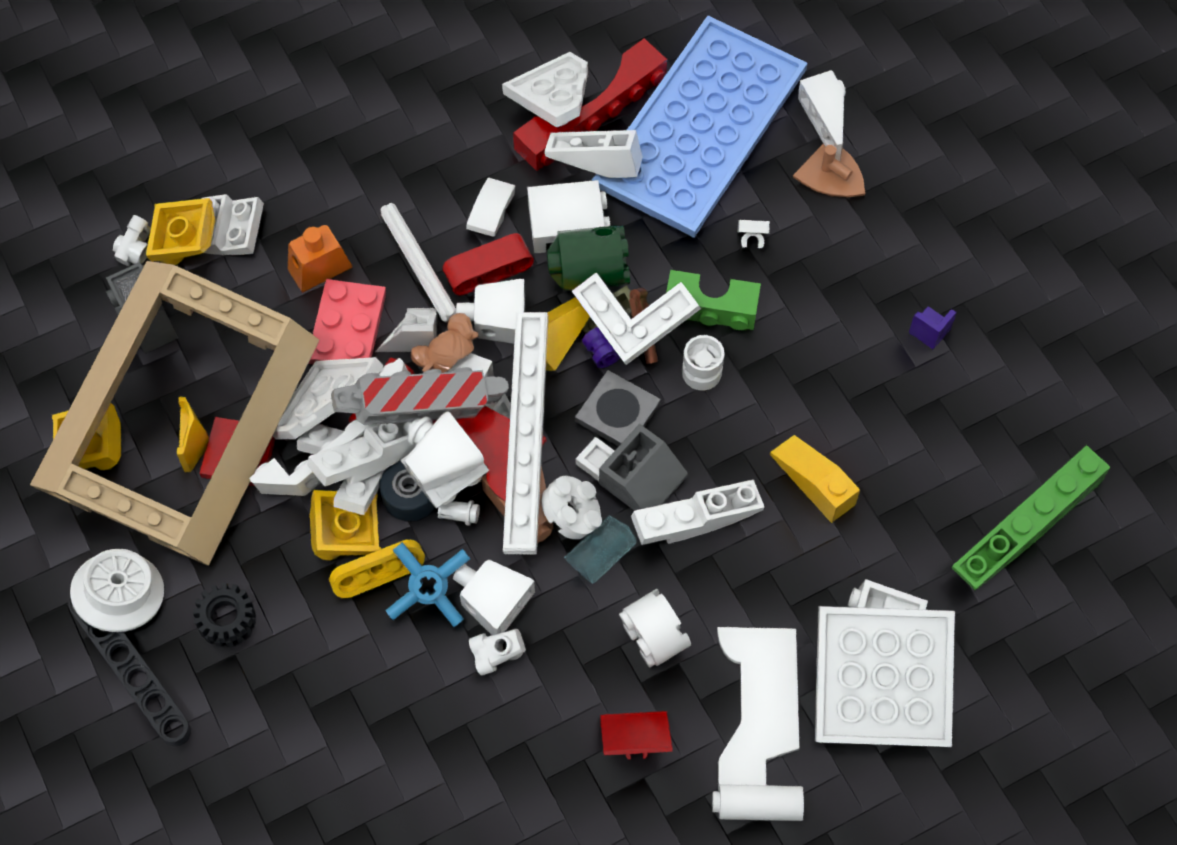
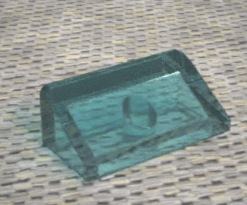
M609 515L598 528L586 536L564 558L584 578L591 583H595L636 544V538L629 526Z

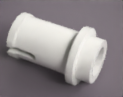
M470 500L469 503L452 501L447 505H440L438 507L439 519L462 521L467 526H470L471 523L477 524L480 505L474 504L473 500Z

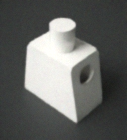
M524 279L478 285L475 287V303H457L456 313H464L470 318V321H474L475 332L479 334L478 338L514 344L516 313L525 312Z
M486 560L477 572L464 564L456 570L453 576V580L464 587L460 593L462 606L491 635L505 632L535 593L534 580L491 560Z

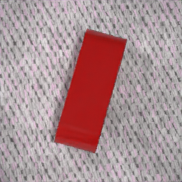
M514 233L448 259L443 264L442 269L456 295H465L475 291V287L478 285L496 283L526 271L533 265L534 259L521 234Z

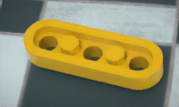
M403 540L338 566L329 577L333 592L338 597L349 598L410 574L409 570L393 552V549L403 542L422 566L425 561V554L420 544L414 540Z

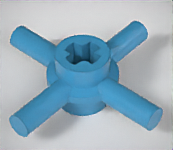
M403 542L393 549V552L411 573L408 582L409 592L385 611L392 620H395L417 601L422 604L435 603L452 626L455 627L464 618L445 596L448 588L447 577L471 558L462 549L439 568L434 565L421 566ZM426 576L429 580L433 577L436 580L434 583L435 591L429 592L427 589L423 592L420 589L423 583L421 578Z

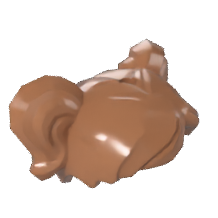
M456 313L451 316L447 324L448 331L439 334L428 346L419 345L412 348L411 359L416 365L423 368V372L432 369H439L442 373L448 372L458 360L472 353L474 349L472 340L478 338L479 334L473 330L470 318L464 313Z

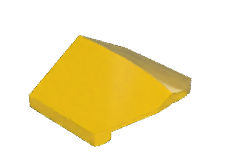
M179 397L181 413L180 440L177 456L184 472H191L206 451L209 437L186 397Z

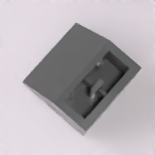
M640 423L599 468V484L634 511L663 505L688 476L687 471L667 444Z

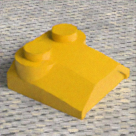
M210 198L155 204L146 257L152 262L160 261L165 264L177 265L184 257L204 253L211 246L215 224L213 205Z
M110 403L78 467L83 469L96 467L99 470H108L118 463L121 457V422L112 403ZM68 411L52 415L53 440Z
M313 491L310 508L311 547L314 555L323 560H333L340 555H368L381 549L378 536L377 493L365 515H360L334 507V497L337 491Z

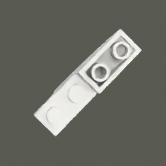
M412 422L374 424L365 427L363 437L309 456L307 466L324 486L344 479L350 485L365 480L403 459L414 449L415 446L408 442L409 434H407V430Z
M754 480L699 491L690 499L635 510L631 518L641 545L661 540H667V543L670 544L731 525L762 511L765 507Z

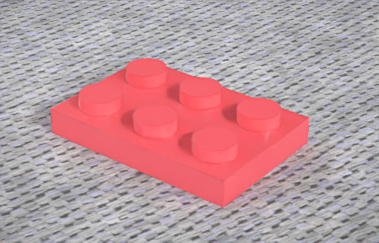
M326 279L313 330V335L319 339V343L308 364H314L315 361L372 358L387 293L386 287Z

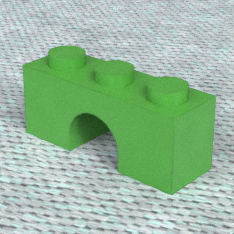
M670 270L666 293L682 282L701 307L699 311L687 320L698 321L709 326L718 324L730 326L736 330H754L760 283L731 279L729 290L725 295L711 298L704 295L699 288L700 274Z

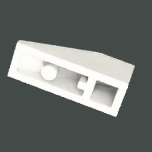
M830 70L800 80L798 100L825 147L827 145H834L836 147L835 159L840 161L843 144L844 96L846 91L843 82L837 80L833 71Z
M636 130L550 133L544 151L546 157L608 178L637 177L643 158Z

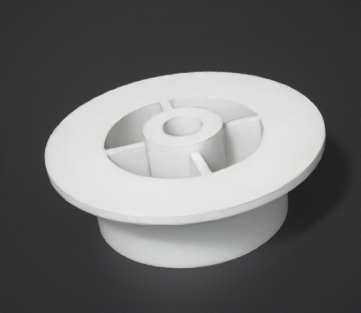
M110 549L90 558L77 570L70 587L71 602L79 617L94 628L109 632L129 631L144 625L156 615L163 602L164 583L157 568L146 558L130 550Z

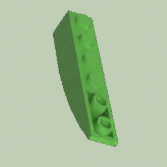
M1086 445L952 566V569L976 591L1034 544L1101 484L1110 466Z

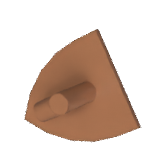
M823 143L793 175V178L803 185L826 195L836 197L865 195L864 179L859 166L843 148L840 161L835 159L837 149L834 145H827L825 147Z

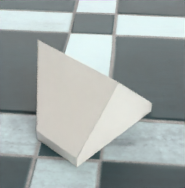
M407 308L405 318L375 352H411L413 347L419 345L428 346L437 337V310L435 308Z

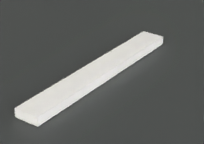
M547 312L516 313L503 538L504 554H537L548 336Z

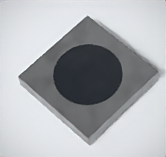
M607 370L575 416V422L620 446L639 423L644 427L647 425L661 404V399Z

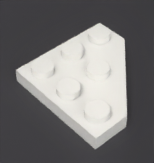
M568 52L503 83V94L555 127L565 125L580 116L588 77V62Z
M376 357L315 361L294 392L273 437L275 439H297L335 413L331 399V393L334 389L354 385L362 375L368 373L379 374L383 364Z

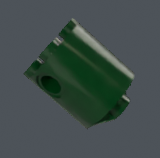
M614 225L557 231L556 238L547 250L549 275L563 289V292L573 291L595 273L600 276L607 287L630 284L629 267L626 264V257L629 256L627 238L625 239L624 227Z

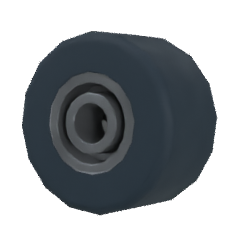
M400 460L384 471L380 480V492L387 512L403 521H417L432 512L435 506H433Z

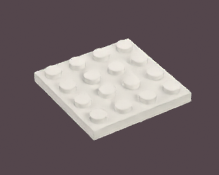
M818 606L815 741L823 743L952 747L955 611Z

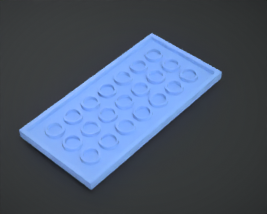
M707 16L627 129L636 130L643 158L638 176L608 178L596 174L592 181H599L601 191H605L607 194L695 237L805 73L808 63Z

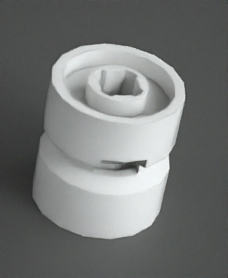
M699 335L692 338L686 344L682 375L686 384L691 388L709 390L720 382L724 363V348L720 341L708 335Z

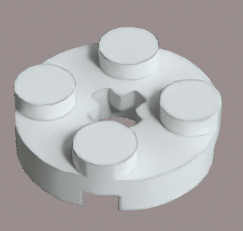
M561 476L550 483L548 488L544 490L541 499L543 512L550 524L555 521L562 528L558 532L570 539H582L602 524L600 506L595 497L596 489L590 482H581L579 479L571 476Z

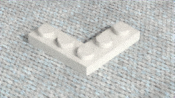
M597 273L572 291L626 365L701 309L682 282L632 319Z
M317 424L299 437L297 440V450L316 454L327 441L336 439L344 431ZM386 469L352 485L344 479L334 497V507L365 515L380 487V480Z

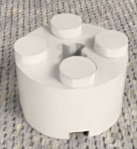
M658 589L653 590L625 607L623 612L619 614L624 623V629L632 641L636 640L640 648V654L649 668L662 664L691 646L687 633L682 635L679 630L681 628L680 620L663 594H659Z

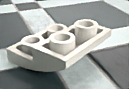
M227 194L204 197L210 198L212 201L215 216L211 246L204 253L217 255L253 254L264 206L259 197L232 200Z

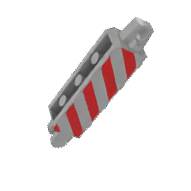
M469 367L444 373L439 369L423 372V374H411L409 371H400L392 374V376L368 373L358 378L354 385L334 389L331 393L334 412L355 413L356 420L363 425L413 422L415 419H421L425 416L432 420H438L447 411L455 419L474 418L485 404L498 402L508 391L509 384L505 378L499 376L497 378L495 376L484 377L483 370L472 371Z

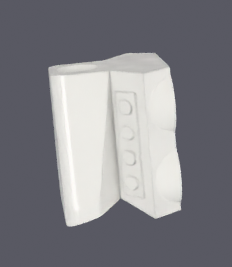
M449 411L442 414L414 449L400 460L436 508L440 505L451 503L457 493L467 486L478 484L482 476L489 471L484 464L482 453Z

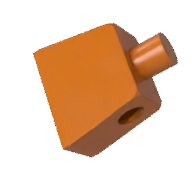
M322 225L318 228L309 227L303 232V236L288 244V271L302 293L325 282L326 279H331L352 268L351 262L327 225Z

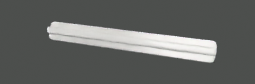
M389 203L382 206L381 216L442 321L448 322L449 318L456 314L454 304L396 205Z

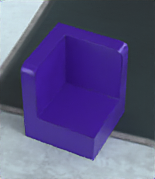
M928 306L923 313L917 312L914 315L909 333L934 350L951 330L957 312L951 309L943 317Z

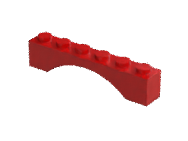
M645 38L623 53L621 65L613 81L596 99L581 107L579 117L559 127H555L539 116L534 117L513 132L514 150L536 171L545 165L552 164L555 160L546 157L544 153L550 133L597 131L607 119L616 117L625 106L632 101H638L644 92L660 84L667 73V59Z

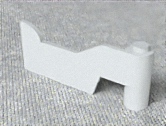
M717 627L718 641L723 653L732 662L740 664L741 723L719 758L718 791H713L712 812H719V819L802 821L804 812L803 787L766 785V760L799 750L796 629Z

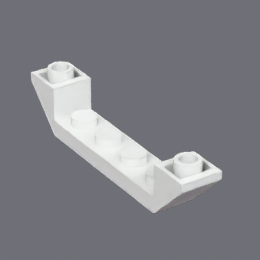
M398 358L395 362L385 365L379 375L392 376L396 372L408 371L404 362ZM358 420L352 421L341 435L334 440L327 441L320 448L319 452L363 437L365 427L371 425H363ZM274 458L269 463L260 465L254 475L249 478L261 494L305 496L321 483L307 466L308 460L301 462L289 476Z

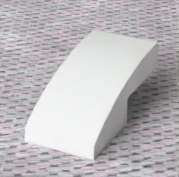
M487 178L473 206L466 229L495 237L504 221L505 210L515 195L516 185Z

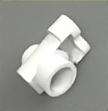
M133 215L125 235H119L113 245V251L116 252L114 257L118 262L126 266H130L131 263L141 262L143 264L145 262L148 244L144 241H146L151 230L146 220Z
M518 629L488 637L483 633L469 639L470 649L475 656L476 669L481 676L496 671L497 665L507 660L518 659L526 650ZM506 641L507 647L503 650V644Z

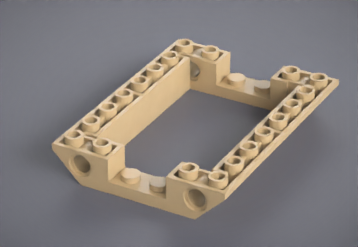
M147 261L30 486L89 513L92 510L147 535L151 541L209 566L251 481L249 478L254 475L319 343V339L291 318L178 266ZM162 300L173 304L174 309L191 316L194 311L248 336V342L264 350L267 348L274 350L192 517L78 467L162 304Z

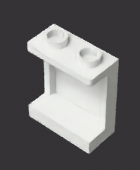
M598 180L527 187L534 254L545 253L546 243L554 241L557 231L610 226L609 216H603V209H607L606 192H600Z

